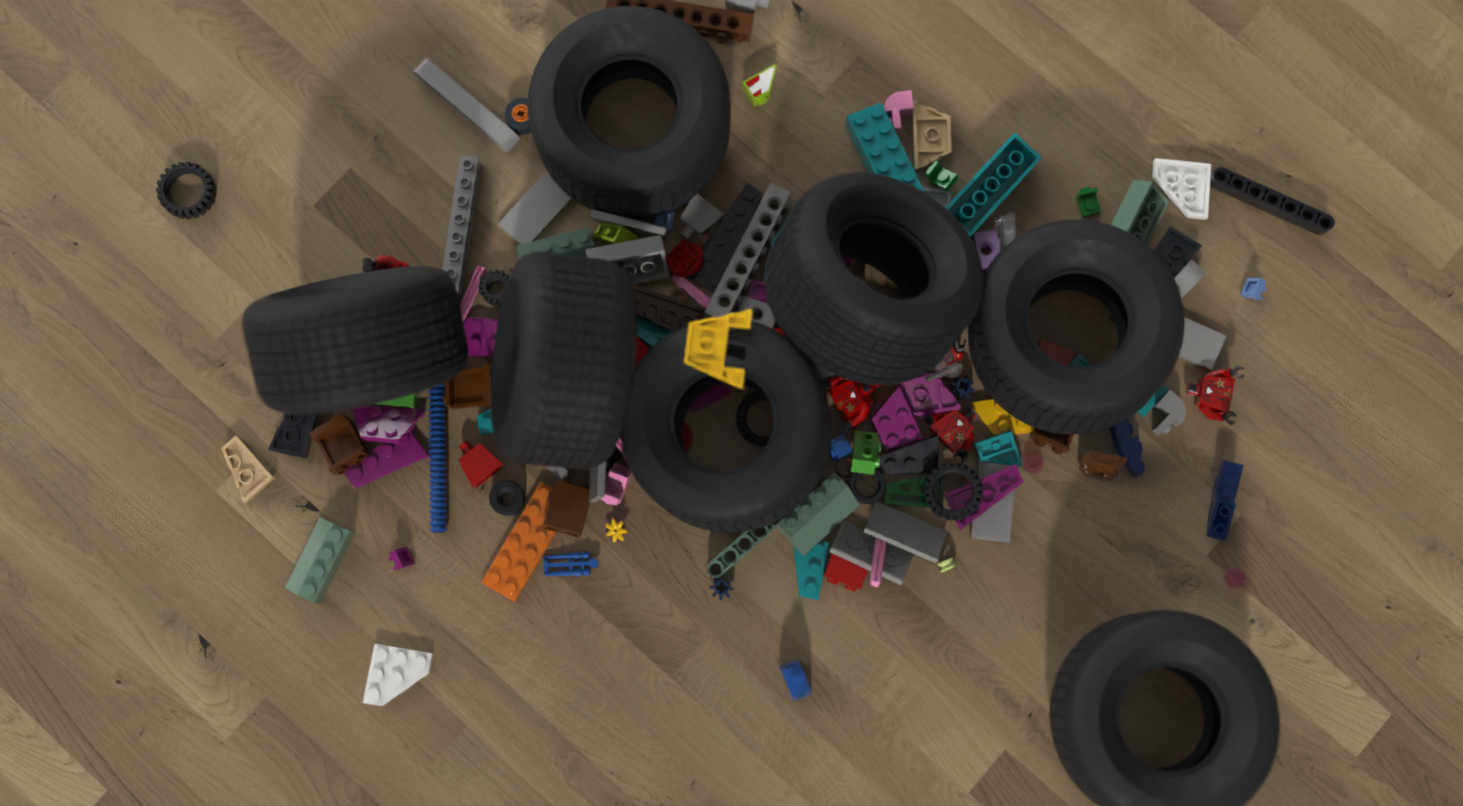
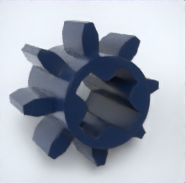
M957 376V383H951V386L954 387L952 394L956 393L958 399L962 396L968 399V392L973 393L975 391L971 388L974 381L967 380V376L963 379ZM960 385H962V386L965 385V386H966V389H965V390H963V389L960 390V389H959V386H960Z
M724 576L721 577L720 581L714 578L715 586L709 587L715 590L712 596L719 595L720 601L724 595L730 598L728 591L734 590V588L728 585L731 583V580L724 581ZM720 583H724V586L727 587V590H724L722 594L716 589V586H720Z

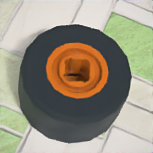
M526 98L512 100L505 110V119L509 128L520 135L531 133L528 119L529 110L527 109L528 99Z

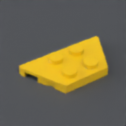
M994 399L970 403L972 409L977 412L992 436L1009 430L1012 431L1013 435L1034 431V427L1010 415Z

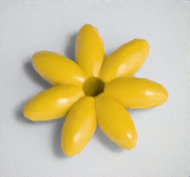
M612 518L611 524H605L609 529L606 536L612 535L613 542H616L617 538L624 541L622 534L627 533V530L622 528L623 521L617 523L615 518Z

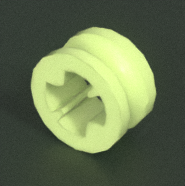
M953 557L937 564L941 567V573L957 566V564L953 563Z

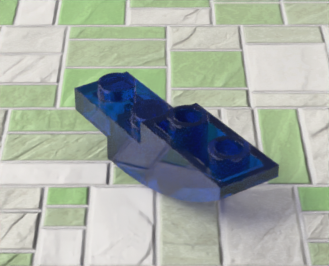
M1128 418L1110 427V432L1118 455L1127 458L1124 466L1134 478H1138L1143 475L1142 472L1145 470L1140 454L1143 451V446L1139 442V437H1131L1133 426Z
M1226 460L1222 461L1219 476L1215 479L1209 507L1207 537L1227 540L1236 506L1234 501L1244 467L1242 464Z

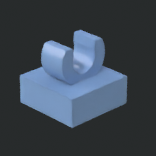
M674 211L655 216L654 225L665 227L667 231L673 232Z
M1247 278L1240 295L1244 298L1262 300L1263 298L1260 295L1262 291H1266V281L1262 278Z

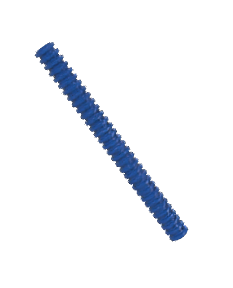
M444 384L431 388L428 391V394H430L428 400H430L428 403L430 406L428 409L430 412L428 423L430 424L429 429L431 431L429 432L431 436L429 438L431 442L429 444L431 448L429 450V453H431V456H429V459H431V462H429V465H431V468H429V471H431V474H429V477H431V480H429V483H431V486H429V489H431V492H429V495H431V498H429V501H431L429 513H431L430 519H432L430 531L434 533L447 531L445 527L447 525L445 521L447 519L445 515L447 513L445 509L447 507L445 503L447 501L445 497L447 494L445 491L447 488L445 485L447 482L445 479L447 476L445 473L447 462L445 461L446 455H444L446 453L444 449L446 447L444 443L446 441L444 437L446 435L444 431L446 429V426H444L446 420H444L446 408H444L445 404L443 401V394L445 393Z

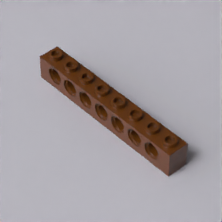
M672 0L606 1L605 9L617 6H641L657 9L675 17L683 16L682 20L704 37L717 36V38L722 40L729 38L735 39L740 43L750 42L754 23V14ZM695 19L702 20L700 23L693 22ZM712 22L720 23L718 26L711 25ZM730 25H737L738 28H736V29H731L729 26H730Z

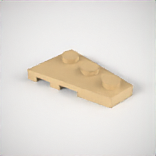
M234 436L221 448L227 465L235 479L236 487L241 494L243 504H247L275 479L238 436Z

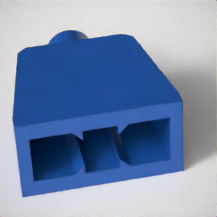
M797 659L779 666L793 702L811 695L810 686Z

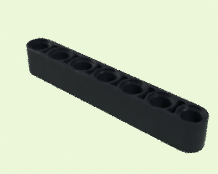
M1219 167L1211 173V188L1316 235L1325 234L1335 225V220L1331 215L1226 168ZM1215 175L1220 176L1222 181H1218ZM1233 183H1236L1239 186V189H1236L1233 186ZM1250 190L1256 193V197L1251 195ZM1268 198H1270L1274 204H1270L1268 202ZM1285 206H1288L1291 209V212H1288L1285 209ZM1302 214L1307 215L1308 220L1304 219ZM1320 221L1325 224L1326 228L1321 226Z

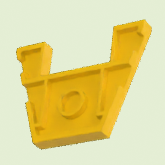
M747 309L739 313H729L721 317H711L689 322L684 363L739 389H743L745 369L726 368L724 366L729 328L751 329L753 310Z

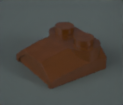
M1087 450L1079 455V470L1083 471L1082 474L1094 476V474L1102 475L1101 478L1113 480V477L1118 476V470L1126 463L1127 458Z

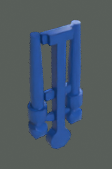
M579 551L544 555V576H589L591 570L589 568L584 569V566L589 565L591 568H596L599 562L596 558L584 561V559L590 558L588 551L583 553ZM573 558L581 559L580 562H573ZM548 559H569V562L548 563ZM569 566V570L548 572L549 567ZM573 566L581 567L580 569L573 570Z

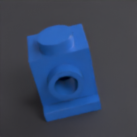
M843 434L832 440L829 455L834 463L851 454L852 449Z

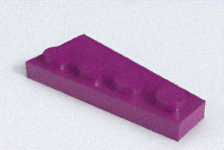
M409 432L400 444L383 442L371 451L362 463L351 466L344 474L354 488L357 489L380 477L394 473L396 470L408 467L422 459L424 460L429 455L412 432Z
M1016 464L980 479L983 487L981 503L971 516L955 521L959 531L1024 483ZM970 483L944 494L950 510H959L965 507L971 501L973 487Z

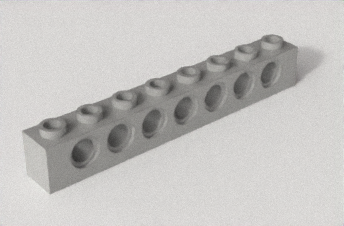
M463 155L459 157L442 270L449 274L456 286L455 290L458 294L459 304L462 300L482 168L479 157Z
M770 183L704 312V318L725 316L729 313H734L735 306L739 307L743 299L741 294L743 290L749 288L752 281L749 279L751 274H756L760 264L757 263L759 258H764L768 249L766 245L768 241L772 242L776 234L774 229L776 225L780 226L784 218L782 213L784 209L788 210L792 202L790 199L791 192ZM776 205L778 209L772 210L769 206ZM768 221L770 225L764 226L761 222ZM760 237L762 241L755 242L753 238ZM752 253L754 257L747 258L745 257V254ZM738 269H744L746 273L740 275L736 271ZM736 285L738 289L731 291L728 289V286ZM727 301L730 305L722 307L720 302Z

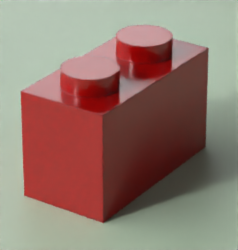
M831 554L823 577L827 578L826 582L837 585L841 583L845 585V589L856 592V589L861 590L868 570Z

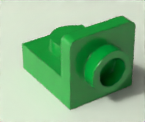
M935 161L925 174L930 185L947 193L959 179L957 174L942 168L938 161Z
M1091 187L1082 188L1075 197L1082 218L1101 213L1096 196L1098 192L1097 187L1092 189Z

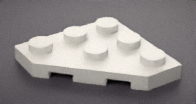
M1155 158L1153 160L1152 179L1187 218L1206 220L1209 210L1211 164Z
M374 644L363 703L384 706L389 703L393 698L430 674L434 654Z

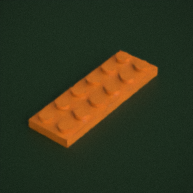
M543 482L539 483L481 582L514 602L517 601L556 532L542 529L553 490L552 487Z

